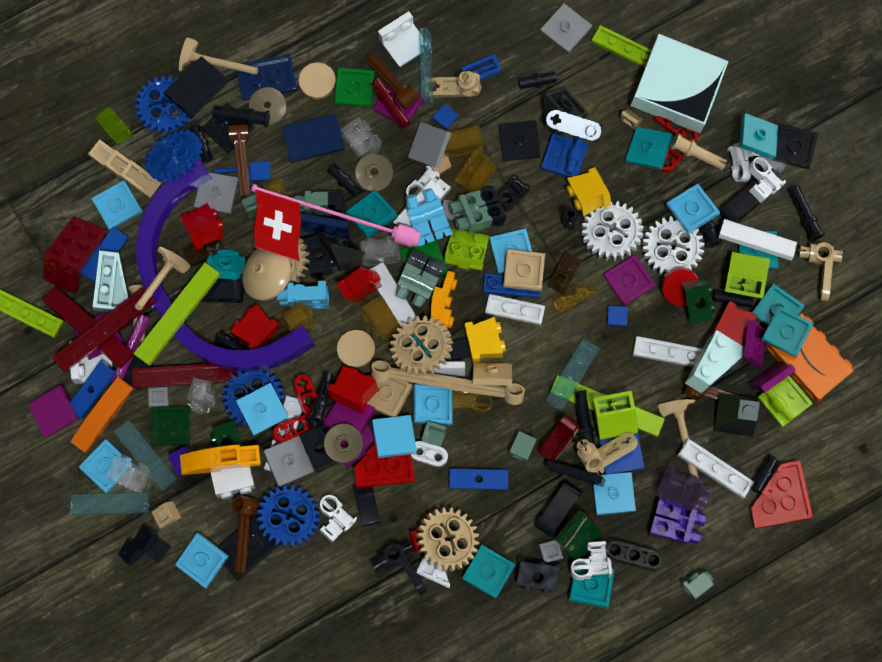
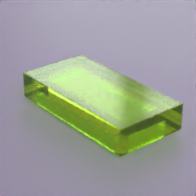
M110 106L95 117L96 121L118 147L133 136L132 132Z

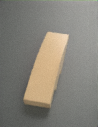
M100 139L88 154L103 167L149 198H151L161 184L160 181L158 182L156 179H153L148 172L135 162L130 161L117 150H113Z

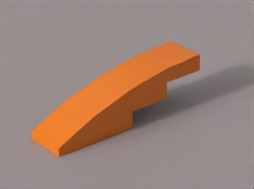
M117 377L91 410L70 442L87 453L97 437L102 435L109 422L116 417L134 388L120 377Z

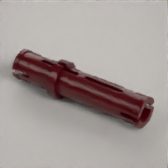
M381 78L374 80L371 86L378 94V99L387 107L400 129L406 128L410 124V120H408L393 98V93L386 88Z

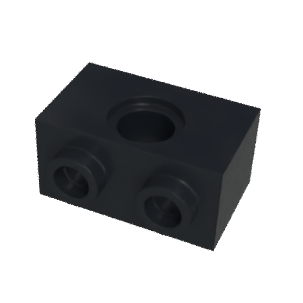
M314 235L303 238L302 244L307 245L304 251L310 253L306 256V259L310 260L307 265L311 279L334 274L332 268L336 266L318 236ZM317 253L324 254L321 259H315L314 256Z
M315 427L299 435L317 473L338 463L331 459L325 450L321 453L315 451L317 445H324L325 436L328 433L326 429L322 430L321 427Z
M521 558L517 585H521L520 588L532 590V587L540 588V591L545 593H551L552 590L556 591L560 564ZM535 572H540L544 578L537 581L532 575Z

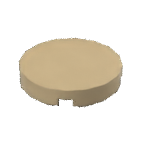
M311 63L300 72V89L307 97L323 99L333 92L336 85L335 73L324 63Z
M352 330L341 336L337 344V352L343 364L352 368H361L369 364L373 359L375 345L373 339L366 332Z

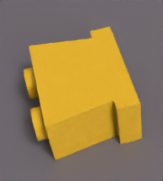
M595 167L589 169V173L567 178L568 186H566L568 195L570 197L573 196L575 208L577 211L580 210L583 216L601 206H604V208L611 206L610 193Z
M495 317L474 325L472 322L465 323V332L473 364L480 363V359L503 358V352L506 351L504 340L499 338V333H502L500 322H496Z

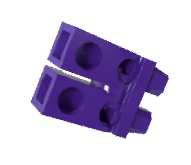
M660 496L648 535L684 545L688 543L699 544L702 533L693 531V525L703 527L707 516L697 512L698 508Z

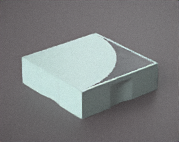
M658 34L630 106L654 116L664 117L677 125L701 133L706 124L728 61Z

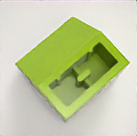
M732 252L725 292L763 299L770 259Z
M632 391L593 398L592 405L600 440L618 437L627 432L638 433Z

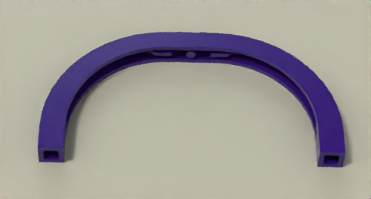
M200 159L196 160L197 165L191 166L192 171H186V176L181 174L180 179L174 177L172 182L168 179L155 193L143 214L137 235L136 256L139 274L146 289L159 273L156 256L157 244L167 217L185 196L212 179ZM162 282L152 295L156 303L151 306L154 311L158 310L160 313L159 320L173 304ZM185 322L174 334L185 348L203 361L216 367L240 372L261 371L281 366L316 346L303 325L275 343L251 350H229L216 347L197 337Z

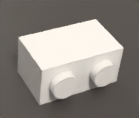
M251 467L221 469V472H211L215 494L218 498L229 499L233 497V494L240 493L244 495L251 493L252 489H256Z

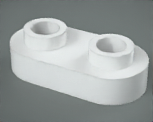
M422 441L415 442L416 449L423 450V454H411L413 460L434 467H442L447 463L448 454L444 448ZM441 455L442 459L440 461L435 460V456Z

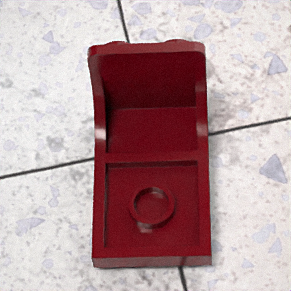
M73 216L44 254L43 279L66 291L77 293L83 269L107 236V230Z

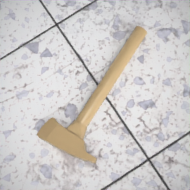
M186 38L179 60L180 72L183 71L186 65L197 61L202 56L211 65L255 75L258 73L257 67L196 53L195 50L198 42L194 39Z
M159 247L158 252L162 254L165 264L136 303L135 308L142 310L172 268H175L180 273H185L190 268V264L174 252Z
M685 399L659 404L658 408L662 417L674 414L684 446L689 439L684 411L689 404L695 403V400ZM687 463L692 484L700 482L697 469Z

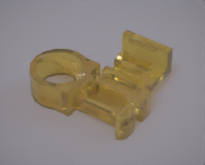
M592 284L587 288L574 289L575 294L559 297L553 302L556 313L567 311L580 301L596 294L595 285Z
M456 391L452 396L453 411H455L456 407L472 408V412L483 414L488 412L492 406V398L488 395ZM479 397H485L489 403H478L475 400ZM478 407H488V408H486V409H479Z

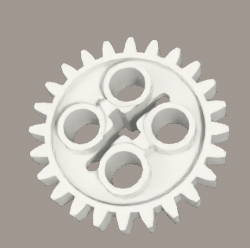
M617 201L615 206L611 202V206L606 208L602 206V208L596 209L595 212L589 213L590 217H584L586 223H582V228L585 229L582 230V236H585L583 242L588 243L587 249L593 248L592 254L599 252V258L606 255L607 261L610 256H613L614 261H616L617 256L624 259L625 253L631 256L630 249L636 251V245H641L640 239L643 238L642 219H637L638 212L632 214L633 207L627 210L626 203L620 207L619 201ZM611 217L612 220L605 221L604 218ZM624 224L630 226L627 229L621 228V226ZM597 233H603L604 236H603V237H597L596 234H597ZM615 240H619L622 243L619 245H615L612 242Z
M670 216L669 222L662 218V224L655 221L656 228L653 226L649 227L651 233H645L647 239H643V244L647 246H644L642 251L647 252L644 254V259L650 258L647 265L654 264L653 271L659 268V275H661L664 271L670 272L675 268H689L691 270V266L697 268V262L702 260L699 255L704 254V250L699 249L704 247V243L699 242L703 236H697L699 229L688 234L678 220L673 221L672 216ZM663 233L669 234V235H670V239H668V240L663 239V238L661 237V234H663ZM687 237L689 242L682 243L679 238ZM672 244L675 245V250L671 249ZM659 251H664L667 254V256L662 258L659 257L657 253ZM679 254L684 255L686 260L679 261L676 256Z

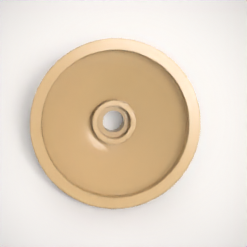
M261 249L254 251L248 258L242 274V282L247 294L260 301H267L278 296L290 279L291 260Z

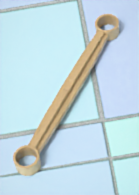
M376 361L371 367V376L378 382H385L391 378L437 388L502 397L507 403L512 405L522 403L525 390L523 386L516 383L506 387L474 385L472 380L427 373L424 376L422 372L417 377L415 372L409 375L407 370L403 372L401 369L391 368L390 364L386 361Z

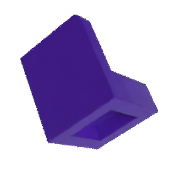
M186 447L168 455L178 476L182 475L180 455L189 453Z

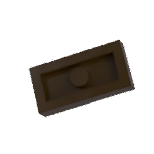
M218 239L204 244L203 248L198 250L192 244L184 248L183 251L190 266L193 267L206 261L209 255L212 254L214 256L217 254V251L224 250L221 240Z
M565 252L548 283V287L565 295L582 260Z

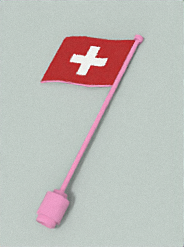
M253 184L251 191L256 192L257 200L254 240L257 249L300 262L298 253L301 227L300 204L392 233L391 237L395 238L394 242L409 247H417L421 232H418L415 228L399 224L398 227L395 226L394 229L386 228L257 187L258 185Z

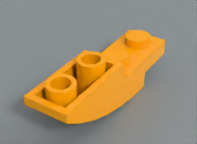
M447 271L443 288H434L431 304V318L434 317L436 322L440 320L442 326L445 325L447 329L452 328L454 317H452V310L446 308H450L452 302L450 293L451 290L455 291L458 281L455 279V273Z
M229 445L180 455L181 474L221 472V469L260 466L259 445L242 447L240 445Z

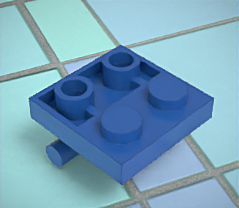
M552 134L541 170L567 178L579 175L588 144L583 143L584 139L581 137H576V140Z

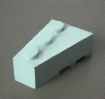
M99 251L93 310L111 312L128 299L119 253Z
M716 330L705 343L685 384L703 393L744 356L745 347Z

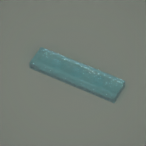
M420 28L422 99L427 105L434 104L431 34L427 28Z
M584 339L581 341L548 395L546 403L563 411L597 355L599 347Z
M129 420L114 431L115 435L161 491L177 480Z
M149 493L71 495L70 499L71 515L149 513Z

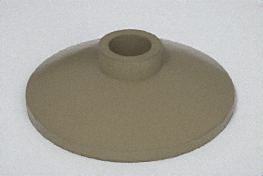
M265 87L257 90L252 95L249 101V109L252 108L259 112L270 111L269 125L283 118L286 112V101L281 92L274 88ZM270 102L271 107L266 109L264 103Z
M369 154L360 159L355 169V175L358 183L363 188L369 191H379L386 188L391 182L393 168L389 160L384 156ZM376 168L378 173L373 174L371 169Z
M339 424L332 427L326 434L324 448L327 455L334 461L340 463L351 462L361 453L363 438L354 426ZM343 441L348 442V446L345 448L341 446Z

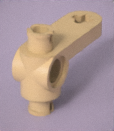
M463 71L459 77H434L427 81L425 89L434 98L477 96L481 91L480 75L470 71ZM437 83L439 88H436V91H433L431 87H434V85Z
M825 242L819 244L810 243L809 247L800 245L799 258H808V262L822 266L820 301H828L833 261L841 263L843 250H834V246ZM824 251L827 257H820L818 252Z
M627 432L597 449L593 443L583 439V445L580 441L577 443V454L588 472L600 475L598 471L602 474L605 470L604 467L633 451L637 447L638 441L633 433Z

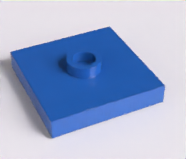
M638 433L634 434L638 441L637 447L604 467L605 475L644 469ZM617 437L604 440L599 439L600 447Z

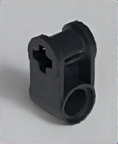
M518 175L513 176L499 193V202H501L505 212L512 210L531 188L529 184L526 185L519 180ZM508 198L511 200V202L504 203L502 199Z

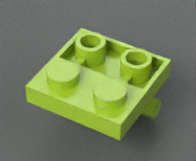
M452 228L453 234L450 235L447 246L445 264L458 266L457 268L466 270L470 268L482 271L489 235L474 232L468 234V231H458Z
M790 376L758 396L760 403L781 428L813 404Z

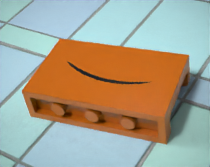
M802 313L799 315L804 319L812 322V320L808 316H804ZM812 326L796 358L766 343L765 348L778 362L794 366L796 371L791 374V377L816 404L854 371L851 363L847 359H843L839 355V350L834 345H830L826 341L827 338L820 330L817 331L814 326Z

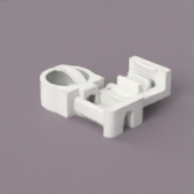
M735 143L727 150L732 155V177L737 182H747L751 177V173L749 172V161L744 160H748V157L760 155L740 148V143Z
M757 157L749 164V172L760 184H756L749 192L762 203L770 194H775L786 181H781L772 172L771 169L773 167L766 159ZM755 163L760 164L764 172L757 170Z
M426 166L427 171L418 181L414 180L407 187L406 194L409 196L410 189L419 187L415 193L417 195L425 184L432 179L440 188H445V193L440 197V201H442L451 190V187L440 179L437 171L434 172L430 166Z
M326 495L320 501L319 508L329 518L328 521L330 523L326 527L323 526L320 532L333 543L342 531L346 532L356 522L357 517L353 519L341 508L343 504L335 496ZM325 499L334 500L337 506L336 510ZM323 505L331 512L324 510Z
M606 541L589 542L587 544V550L590 551L591 556H589V559H577L572 563L570 573L574 579L582 581L591 579L592 575L608 574V578L611 576L612 567L610 558L606 556ZM587 569L588 573L578 575L574 570Z

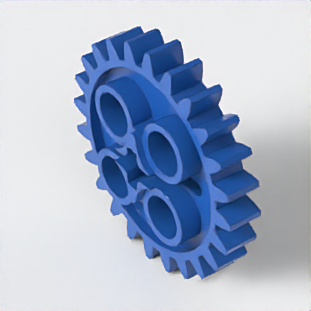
M162 75L160 81L154 77V83L148 80V87L142 85L144 92H137L140 98H135L138 104L135 105V109L138 111L136 113L137 117H141L139 119L140 123H145L146 129L151 127L152 133L158 129L159 135H161L163 130L168 134L170 130L176 131L177 127L183 129V123L189 125L187 118H191L164 95V91L175 82L172 76L165 80L164 75ZM154 95L160 96L157 100L151 99ZM175 110L180 111L178 115H171ZM156 112L161 113L159 117H152Z
M183 129L179 133L177 130L174 131L172 135L168 132L167 137L161 136V141H155L156 146H150L152 151L146 153L149 157L144 159L147 162L144 165L147 168L146 171L153 179H156L158 182L162 180L164 183L169 179L172 182L174 177L180 179L181 174L186 176L187 170L192 171L191 166L197 165L196 160L201 159L199 154L203 153L201 150L203 146L194 132L191 133L189 130L185 132Z
M264 370L245 372L243 374L238 371V377L231 375L233 382L226 381L229 388H223L227 395H223L222 399L227 400L223 403V407H229L225 412L226 414H231V421L237 418V425L243 422L244 428L248 426L236 402L240 398L235 397L236 393L240 390L245 391L244 396L249 394L244 386L245 383L249 385L252 392L258 390L252 387L256 381L262 382L260 388L271 383L279 400H285V397L280 395L284 392V389L278 388L281 386V382H275L277 379L276 375L270 377V370L265 374Z
M284 485L282 491L276 487L275 494L269 491V497L263 496L265 503H259V507L263 510H257V515L261 517H258L256 521L262 523L258 529H265L262 536L269 535L268 542H271L273 539L276 540L275 546L281 542L283 548L286 547V544H289L292 549L294 543H297L300 547L302 544L301 540L307 543L309 540L307 535L313 538V531L318 529V526L315 525L320 522V519L316 518V516L320 515V511L315 510L318 504H312L314 497L307 498L308 491L302 494L301 487L297 491H294V485L291 486L290 490H287L286 485ZM285 501L288 506L282 508L278 505V502ZM298 508H303L306 511V514L299 515L297 514L296 510ZM287 514H291L289 520L285 519ZM277 518L281 523L273 525L270 520ZM296 526L299 531L292 533L288 527Z

